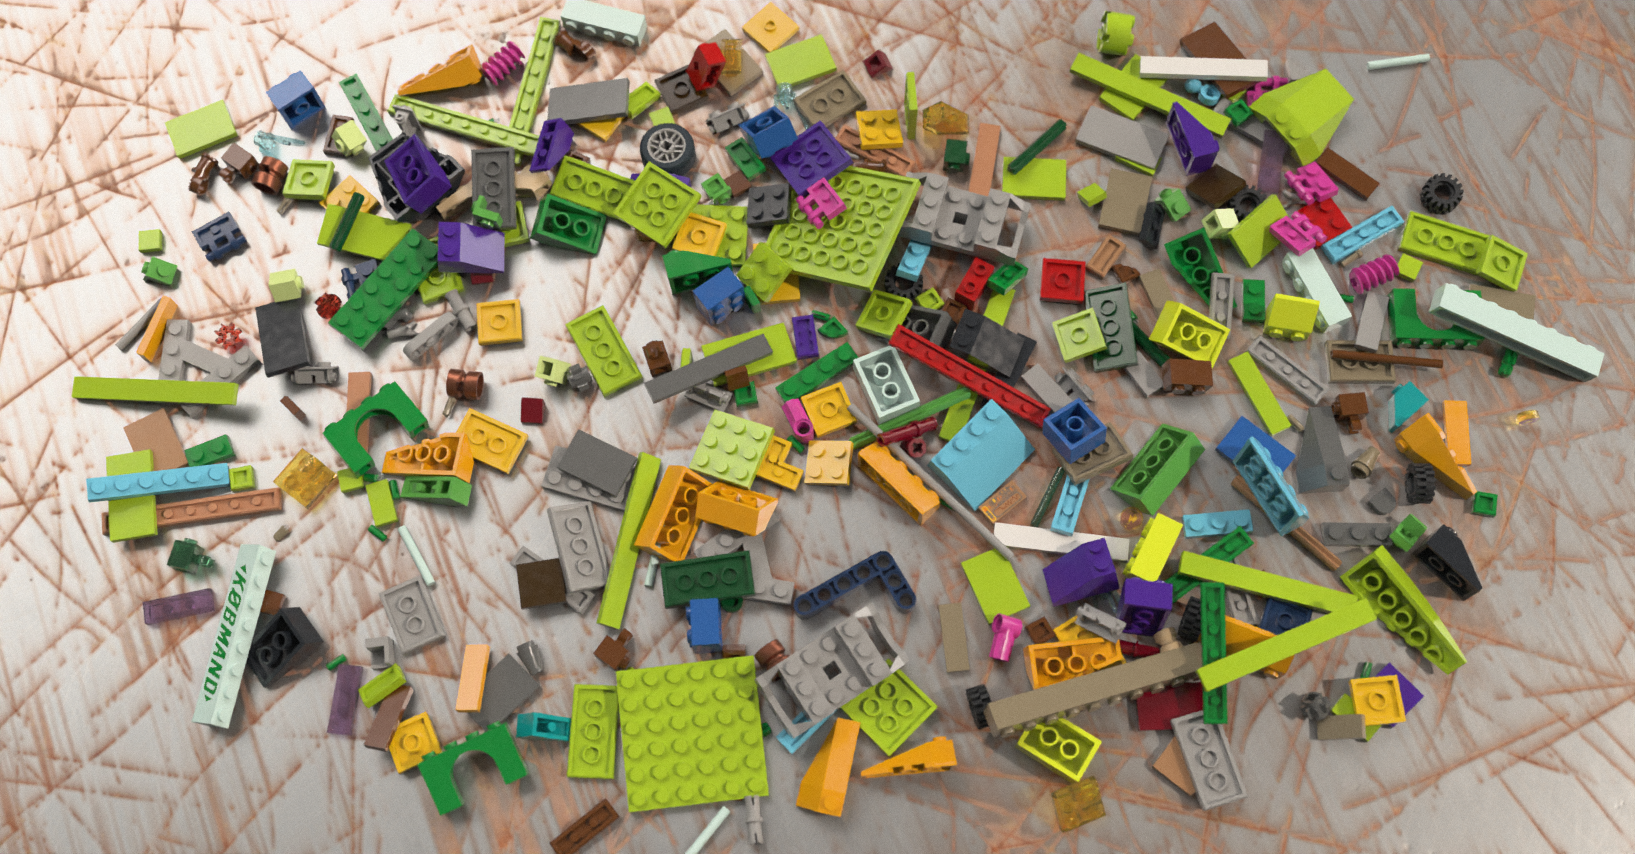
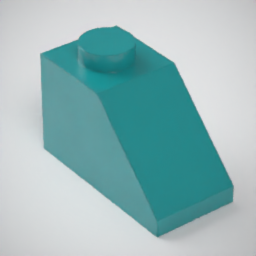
M1411 381L1404 386L1400 383L1391 391L1393 396L1388 401V431L1391 434L1429 400Z
M537 712L518 714L516 738L569 742L571 718Z

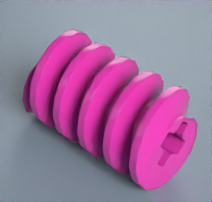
M507 41L506 47H500V52L496 51L494 57L488 58V63H482L481 71L492 84L497 86L496 78L503 81L502 73L509 76L508 68L510 67L515 71L514 63L522 65L520 58L525 59L526 57L515 43Z
M1385 254L1374 261H1369L1366 264L1353 268L1349 273V279L1355 292L1361 295L1364 290L1370 291L1371 286L1377 288L1379 283L1384 285L1386 280L1389 282L1393 281L1394 275L1398 276L1400 272L1395 259L1391 255Z

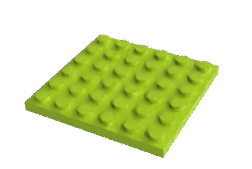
M853 166L847 167L827 181L844 202L847 209L830 221L826 215L822 217L821 221L824 225L820 229H817L815 225H811L807 220L808 216L800 211L798 208L799 204L796 202L798 194L792 188L789 223L774 225L765 244L793 268L790 274L872 292L921 185L919 179ZM814 204L812 206V209L815 210L819 206L817 204Z
M754 655L616 671L629 812L744 799V797L752 795V798H754V795L759 797L769 796L758 689L754 680L756 679Z

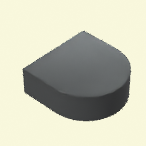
M1386 487L1367 502L1380 515L1390 514L1396 507V499Z

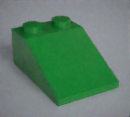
M547 193L540 200L530 239L549 246L596 255L607 215Z
M673 250L666 255H662L672 295L695 290L727 267L733 272L731 259L685 250Z

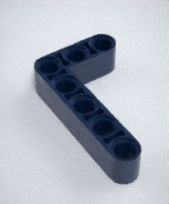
M879 551L797 597L794 602V610L798 618L809 619L878 579L896 609L903 614L911 613L914 610L916 595L892 555L887 551ZM879 559H886L889 565L882 568L877 565V561ZM860 570H866L870 575L862 579L857 573ZM891 578H897L900 581V585L892 587L888 581ZM840 581H847L850 587L842 590L838 587V583ZM821 592H828L830 598L822 601L818 598V595ZM908 597L911 599L912 604L903 606L900 603V599ZM801 603H808L811 606L807 612L800 611L798 607Z

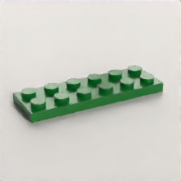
M412 228L328 322L329 326L363 350L438 266V246Z

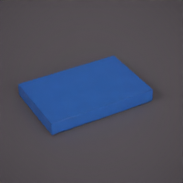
M1244 416L1240 417L1215 449V451L1233 463L1232 461L1247 440L1254 437L1263 447L1268 449L1271 454V460L1282 472L1286 470L1296 457L1294 453Z

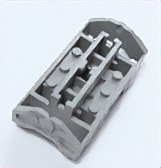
M907 171L906 177L919 179L921 186H924L913 223L904 220L897 236L1014 266L1031 203L1025 202L1011 193L991 188L988 196L949 187L948 177L929 172L912 173ZM1008 208L1022 211L1012 247L998 246Z
M870 603L754 680L765 700L769 702L768 705L775 716L777 715L783 728L794 739L868 688L891 675L910 660L885 627L873 603ZM868 617L877 636L881 637L882 644L895 658L891 668L888 667L857 618ZM833 662L839 674L834 671L827 676L825 671L832 667L830 663ZM776 672L784 682L785 690L792 696V701L796 707H800L809 722L793 724L783 711L768 685Z

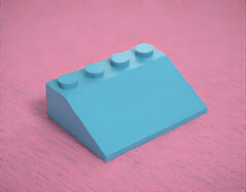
M991 399L931 459L927 466L975 512L1035 449L1009 415Z
M1254 437L1249 438L1232 462L1282 537L1307 522L1310 518L1308 510L1296 498L1295 490L1283 478L1282 470L1275 466L1271 460V454L1268 449L1263 447Z

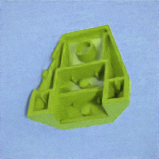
M1323 69L1264 93L1249 108L1261 123L1266 120L1292 148L1293 151L1290 155L1303 167L1315 161L1322 154L1354 98L1327 69Z

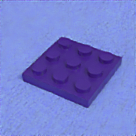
M821 120L798 135V139L792 145L775 151L774 155L770 157L798 196L803 197L809 194L807 189L823 177L828 181L853 164L850 156Z

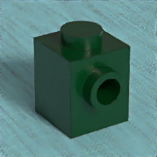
M947 139L943 171L952 174L964 173V166H969L970 153H966L968 141Z

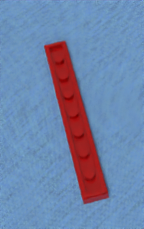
M900 324L896 326L887 343L889 346L989 401L992 399L1001 408L1039 429L1042 428L1043 420L1047 418L1051 410L1046 405Z

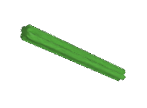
M963 386L877 426L883 432H887L908 425L913 420L920 421L970 398L971 392ZM866 430L851 437L849 441L853 442V449L856 450L875 441L876 436L869 430Z

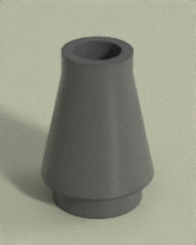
M531 640L516 647L518 651L516 654L531 676L543 671L538 644L535 645L534 641Z

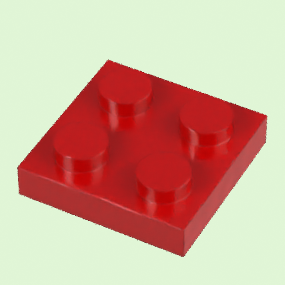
M1332 198L1321 202L1316 200L1311 205H1307L1297 211L1301 215L1307 216L1309 222L1314 226L1320 227L1323 230L1322 233L1327 236L1323 243L1316 239L1315 247H1313L1315 250L1353 228Z
M1043 258L1040 301L1083 304L1086 261Z

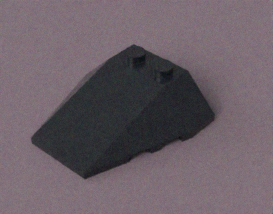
M403 133L371 155L369 161L386 210L397 222L422 221L437 210L436 206L444 198H449L456 192L465 170L452 156L444 155L433 147L425 146L445 172L452 187L423 213H419L403 202L385 164V160L410 138Z

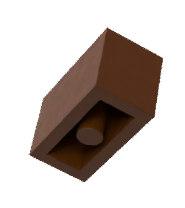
M1169 359L1162 365L1163 391H1171L1173 394L1192 392L1193 395L1205 394L1213 386L1211 361Z

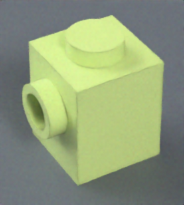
M353 120L336 128L332 134L336 148L341 153L343 152L346 157L351 154L356 156L361 153L367 142V139Z
M1215 209L1201 220L1209 239H1229L1227 234L1239 224L1233 209Z
M295 268L270 273L268 286L275 303L301 298L304 281L302 276H298Z
M540 355L534 377L545 379L544 384L555 387L557 383L566 385V374L569 373L571 364Z

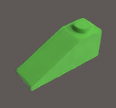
M405 476L400 497L447 506H467L472 485L457 477Z

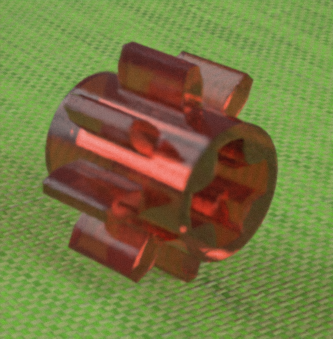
M325 292L315 301V304L318 305L316 311L324 319L332 318L340 310L342 301L337 295Z
M232 322L229 326L221 323L219 331H214L219 337L215 339V342L217 344L223 342L222 347L224 350L228 346L236 349V344L243 342L239 337L242 330L240 328L235 329V325ZM227 333H231V334H230V337H231L230 339H226V338H227V335H226Z

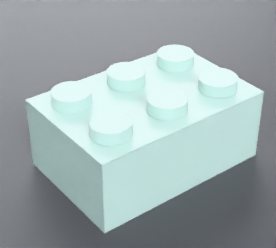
M887 346L853 360V370L878 425L920 406L918 395L895 348Z

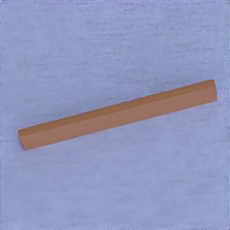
M276 487L156 505L157 528L281 511V489ZM109 512L102 513V534L105 536L110 535Z

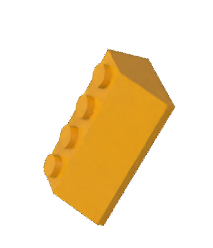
M875 442L858 452V467L920 526L939 509V496L933 490L928 491L923 486V481L914 474L912 476L907 471V466L898 459L896 461L891 456L892 452L888 447H880Z
M668 465L634 546L649 555H655L668 562L684 560L701 522L700 518L695 517L698 494L703 489L712 485V483L685 466ZM656 542L661 544L660 548L655 546Z
M1225 615L1226 657L1277 636ZM1201 633L1198 639L1193 642V644L1197 642H1200L1201 644ZM1295 655L1260 670L1264 671V675L1270 678H1281L1287 673Z

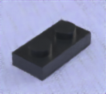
M1155 202L1147 203L1139 234V241L1149 250L1158 248L1165 211Z

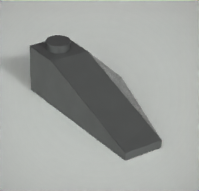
M1331 406L1309 407L1304 425L1302 445L1299 451V461L1295 472L1298 494L1342 492L1350 485L1346 458Z

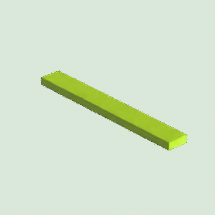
M540 17L509 127L529 133L531 131L555 46L553 41L556 38L555 36L558 35L557 33L561 25L560 20ZM515 152V166L521 167L524 154Z
M1081 53L1077 54L1069 71L1076 76L1165 115H1169L1173 102H1178L1205 126L1213 136L1222 139L1231 120L1224 115Z
M399 94L394 95L387 109L389 115L395 116L396 113L392 106L406 105L413 109L420 124L501 148L514 147L515 152L532 157L534 156L539 135Z
M1011 289L1004 296L993 290L984 316L1003 326L1016 290ZM958 384L956 390L963 386ZM970 390V398L949 407L938 439L949 442L968 423L978 394Z
M74 376L71 398L236 406L239 384L229 382Z
M644 452L638 454L596 624L615 630L620 629L639 548L634 546V543L649 511L661 462L660 458Z
M1187 551L1181 552L1178 569L1179 575L1206 582H1224L1225 586L1326 613H1332L1358 600V596Z
M1367 598L1199 668L1196 670V673L1205 692H1208L1377 620V617Z

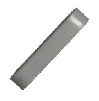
M452 312L444 313L404 346L403 353L410 360L417 359L458 325L459 320Z

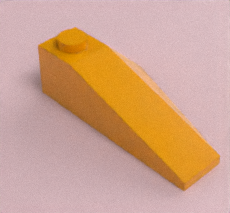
M473 44L448 56L449 59L443 65L442 63H436L428 70V74L420 73L401 84L397 93L399 95L460 87L469 83L470 85L476 84L481 80L483 73Z
M1429 413L1422 416L1393 439L1396 442L1397 449L1414 463H1430L1435 472L1434 477L1465 500L1477 493L1465 469L1457 466L1455 462L1456 453L1453 449L1449 450L1443 441L1446 438L1444 432Z
M446 432L431 440L428 438L424 439L422 443L413 446L406 445L387 451L381 473L403 477H457L470 483L474 460L467 434Z
M1103 637L1035 644L1023 648L1026 673L1033 690L1093 673L1122 659L1119 639L1115 644Z
M837 718L800 782L796 806L833 816H842L861 722Z
M946 736L934 737L933 741L861 771V779L954 771L957 763L953 741L947 740Z

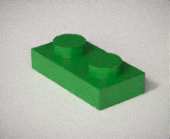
M743 137L725 147V152L738 169L742 171L748 181L766 171V167Z
M1015 261L1014 266L1004 264L987 280L986 286L1004 296L1027 275L1029 268Z
M1243 279L1241 282L1242 322L1264 323L1265 280Z
M227 434L184 450L189 467L212 465L235 456Z

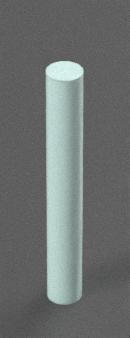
M1421 54L1367 62V70L1429 62L1430 55Z
M406 525L399 527L397 530L426 585H433L435 580Z
M656 542L655 546L660 548L661 544ZM655 555L650 557L644 584L647 587H653L659 562V557Z
M723 806L685 854H697L730 813L726 807Z

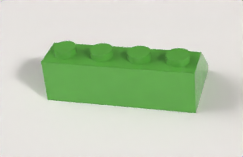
M1162 423L1110 489L1137 511L1153 516L1205 451V448L1194 432Z

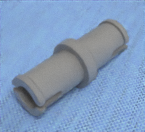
M457 289L446 293L445 298L453 309L452 313L458 317L465 332L474 330L477 327V323H475L469 312V306L464 304Z
M752 795L744 797L746 807L744 823L747 824L748 845H754L755 841L756 845L763 844L761 831L763 817L760 816L759 796L754 795V798H752Z

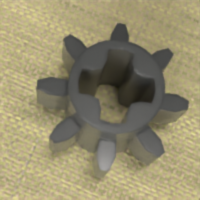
M578 363L569 367L571 373L566 374L572 389L578 387L580 392L588 389V383L593 380L587 366L581 368Z
M1309 692L1301 700L1303 704L1300 706L1303 716H1308L1309 720L1320 721L1330 712L1328 707L1331 704L1327 696L1323 697L1322 693Z

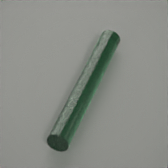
M1057 467L1030 522V526L1039 527L1065 471L1062 467Z

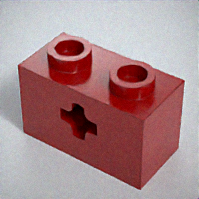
M716 42L698 45L686 70L696 91L715 87L727 62Z
M976 257L957 288L954 300L966 305L969 310L973 311L987 288V280L994 274L995 266Z

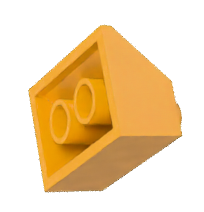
M717 481L699 492L695 517L703 519V522L708 524L716 523L722 525L727 530L741 531L746 536H756L766 529L778 503V498Z

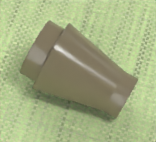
M1368 447L1364 453L1351 463L1352 467L1350 470L1352 474L1360 479L1371 476L1380 451L1375 447Z

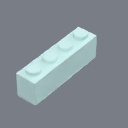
M566 0L560 15L563 27L570 31L577 30L589 36L596 35L604 37L609 41H620L628 46L635 45L640 47L647 28L645 15L587 0Z
M1310 249L1299 257L1292 251L1288 252L1282 260V266L1284 271L1291 276L1295 290L1300 292L1303 298L1320 301L1314 322L1315 325L1324 334L1347 324L1352 315L1314 249Z

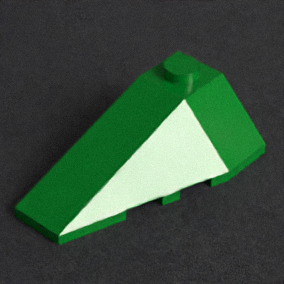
M1203 227L1165 243L1164 247L1172 265L1202 299L1210 305L1212 273H1223L1207 232ZM1233 297V308L1238 306Z

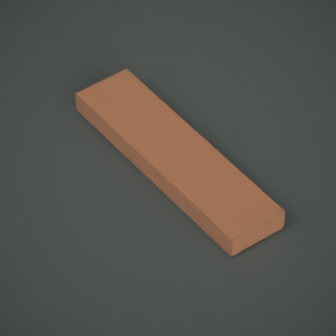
M980 123L969 192L984 196L989 195L1001 128L999 125Z
M845 124L835 137L843 149L858 155L864 160L881 161L886 159L887 166L885 167L887 169L885 170L890 174L906 177L907 171L912 172L916 165L915 161L890 148L861 150L858 131Z
M348 372L346 412L350 409L355 410L365 398L371 396V372ZM370 418L361 425L358 431V442L367 453L369 448Z

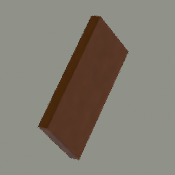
M1216 22L1180 39V45L1191 58L1246 59ZM1210 80L1225 99L1261 82Z

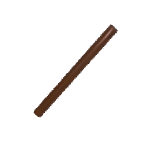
M1334 349L1331 350L1330 355L1331 358L1441 369L1443 367V360Z

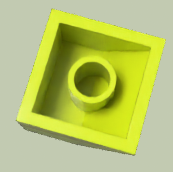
M1276 293L1266 308L1263 333L1269 334V336L1274 338L1287 337L1297 342L1306 341L1312 333L1320 301Z

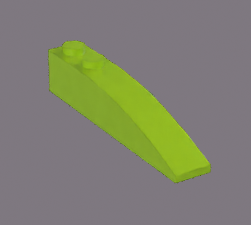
M1383 545L1340 576L1352 593L1358 596L1359 601L1367 598L1376 617L1387 624V628L1393 632L1396 631L1406 639V643L1412 647L1415 646L1423 653L1425 658L1444 673L1449 675L1467 663L1464 655L1434 609Z

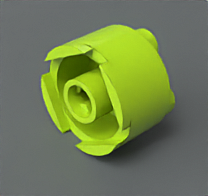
M1104 11L1100 20L1103 24L1097 33L1096 48L1100 53L1126 56L1128 46L1131 47L1134 41V34H1131V29L1135 24V16Z

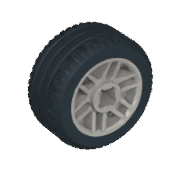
M657 124V126L651 127L644 134L640 142V155L644 168L650 161L667 173L684 176L690 171L695 162L696 151L693 138L685 128L678 124Z

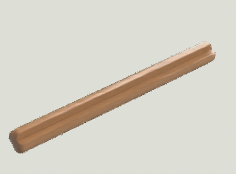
M1237 475L1232 480L1231 485L1265 513L1243 477ZM1301 526L1289 532L1293 538L1332 571L1337 570L1342 564V561Z

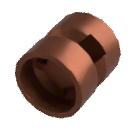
M263 156L258 167L260 171L255 173L251 184L266 194L277 195L282 185L280 180L285 178L289 167L276 158Z
M450 369L446 381L447 396L461 398L465 395L467 399L479 400L483 392V373L478 371H468V373H465L461 369Z
M775 639L758 650L754 657L761 667H766V671H768L790 655H784L785 648L778 639ZM777 672L771 680L773 683L781 679Z

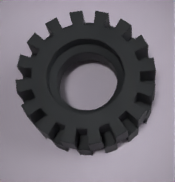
M1441 173L1440 176L1435 174L1433 177H1430L1420 192L1422 196L1420 198L1421 202L1425 201L1423 206L1425 208L1429 206V212L1436 210L1435 214L1437 215L1441 211L1442 215L1452 212L1462 200V194L1464 193V189H1461L1462 184H1457V178L1452 180V175L1448 174L1445 177V173ZM1436 188L1444 189L1449 194V199L1442 200L1438 198L1434 190Z
M1247 185L1229 199L1227 209L1234 210L1239 223L1251 213L1243 210L1240 202L1242 200H1249L1257 208L1267 197L1266 193L1261 195L1262 189L1259 188L1256 191V186L1252 185L1251 189H1249V185Z
M898 263L897 267L895 265L891 266V270L888 269L885 276V292L910 299L913 302V299L922 293L923 275H919L917 282L911 280L912 286L909 289L900 290L895 284L896 280L900 278V276H896L900 263Z
M1410 463L1406 469L1407 474H1405V493H1407L1408 502L1411 504H1430L1434 500V490H1436L1433 466L1430 463Z
M1191 596L1183 612L1178 635L1196 641L1201 633L1200 599Z
M985 684L966 689L967 701L978 730L989 727L983 711L992 700Z

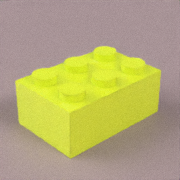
M1157 513L1154 519L1150 517L1141 533L1144 538L1140 537L1131 554L1135 558L1131 557L1122 574L1126 576L1125 579L1137 577L1145 581L1157 580L1183 524L1160 513Z
M1063 717L1058 718L1059 720L1053 724L1045 725V723H1041L1030 731H1024L1014 748L1074 785L1079 782L1102 741Z

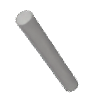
M161 298L115 344L117 348L122 351L151 321Z

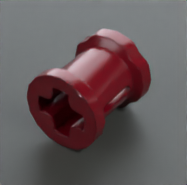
M908 438L900 444V448L910 457H922L926 453V443L920 438Z

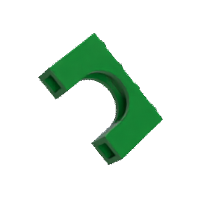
M1393 288L1387 295L1389 297V338L1392 340V345H1397L1401 348L1419 345L1420 348L1441 346V348L1450 349L1455 346H1462L1464 349H1475L1485 340V337L1455 324L1447 330H1434L1422 323L1417 314L1415 289ZM1464 290L1468 293L1477 294L1482 299L1481 290Z
M395 381L391 384L383 385L376 395L365 398L359 407L355 410L350 409L341 420L330 423L325 428V431L322 432L327 443L357 479L375 466L371 456L358 442V431L367 419L374 416L390 417L401 426L411 439L429 427L425 416Z
M498 720L487 725L488 730L479 734L478 730L466 735V740L459 744L455 740L444 745V751L438 754L435 751H431L421 756L423 761H420L417 765L440 816L461 807L465 803L455 782L453 768L457 758L467 751L479 750L489 754L496 762L506 785L528 775L529 770L507 722L501 724Z

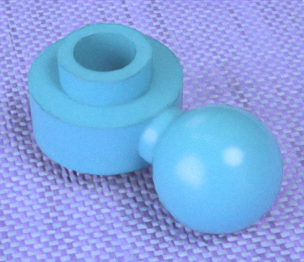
M1187 79L1185 81L1186 91L1192 94L1199 93L1198 98L1203 104L1212 106L1218 103L1221 93L1214 85L1207 84L1202 86L1199 79Z

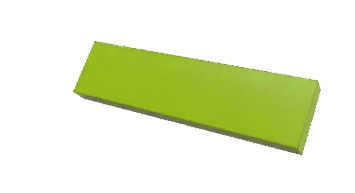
M1248 351L1228 360L1227 363L1268 434L1272 437L1291 427L1289 420Z

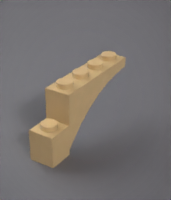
M531 165L524 167L519 174L515 171L516 197H531L538 201L551 191L552 182L544 172L531 173L529 171ZM472 180L466 185L460 186L449 198H444L436 206L445 222L456 214L472 207Z

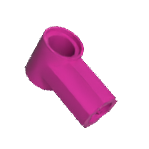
M791 399L782 405L781 408L795 434V438L801 444H808L809 440L814 439L815 434L812 422L808 419L799 399ZM803 428L809 429V432L806 434L799 433Z
M999 613L992 622L994 638L989 657L1009 662L1014 640L1019 637L1022 631V621Z

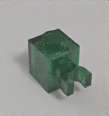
M185 538L184 541L175 539L167 566L177 571L196 575L199 566L213 569L215 560L211 559L210 556L203 555L204 549L197 545L198 541Z

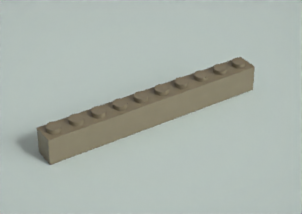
M1197 642L988 703L983 712L993 738L997 736L1006 738L1021 729L1023 731H1030L1041 723L1050 725L1057 722L1058 718L1066 716L1067 719L1078 716L1080 712L1085 710L1094 712L1100 709L1102 705H1117L1122 702V699L1130 697V700H1134L1149 691L1152 694L1158 693L1166 686L1178 687L1190 679L1198 681L1200 679L1196 670L1202 668L1201 644Z

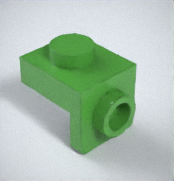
M719 173L701 183V187L713 205H722L730 200L732 190L730 186L726 185Z
M1165 188L1159 192V197L1154 200L1156 204H1162L1171 222H1176L1192 210L1179 188Z
M479 195L478 200L474 201L471 209L475 220L490 229L493 227L501 228L503 220L500 214L486 210L487 201L484 196Z
M152 256L149 262L145 261L141 273L144 276L142 280L147 281L150 279L170 287L178 265Z
M1409 514L1389 537L1398 548H1403L1407 552L1427 530V527L1414 515Z

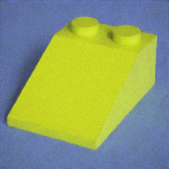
M1167 300L1149 340L1190 360L1211 361L1213 369L1231 329L1182 303Z

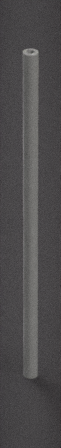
M853 403L847 408L873 435L877 437V434L883 433ZM896 443L886 446L1008 561L1015 555Z

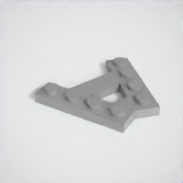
M167 319L158 380L183 381L185 363L210 373L201 381L236 383L261 361L246 345L229 358H226L189 342L191 322L189 320ZM179 403L192 418L209 405Z
M773 512L764 531L780 521L775 512ZM725 529L693 551L697 558L734 553L741 547H744V551H750L756 596L744 597L742 599L791 606L795 583L772 579L762 537L764 531L756 536H746L741 531Z

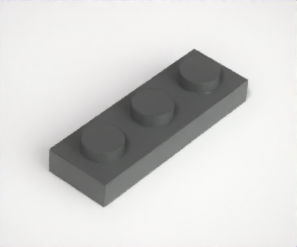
M1323 522L1321 524V539L1324 546H1392V539L1389 537L1391 535V523Z

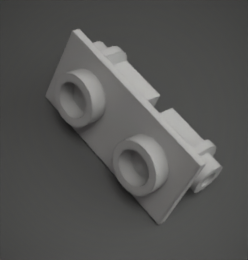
M737 101L728 105V110L722 113L720 110L708 114L709 118L705 122H711L712 125L709 126L711 133L718 134L730 128L727 122L729 119L733 126L747 121L746 118L749 117V113L747 110L742 109L745 102L739 105Z
M406 105L392 106L396 113L394 120L403 134L411 137L415 134L416 130L422 131V127L412 108Z
M317 362V366H307L294 370V373L291 374V381L296 384L313 383L312 375H315L316 383L331 384L337 380V375L333 373V369L338 368V366H331V362Z
M1062 367L1065 373L1059 372L1054 377L1055 382L1065 393L1071 389L1074 390L1069 395L1072 401L1080 398L1087 407L1089 406L1088 400L1096 401L1093 398L1095 393L1087 384L1083 386L1078 381L1080 376L1072 368L1068 370Z
M705 382L687 390L684 396L724 412L733 393Z
M1086 603L1083 608L1079 607L1076 613L1078 618L1075 624L1115 644L1127 624Z

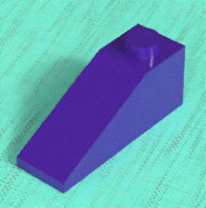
M562 118L544 121L529 171L531 173L549 171L570 150L574 132Z

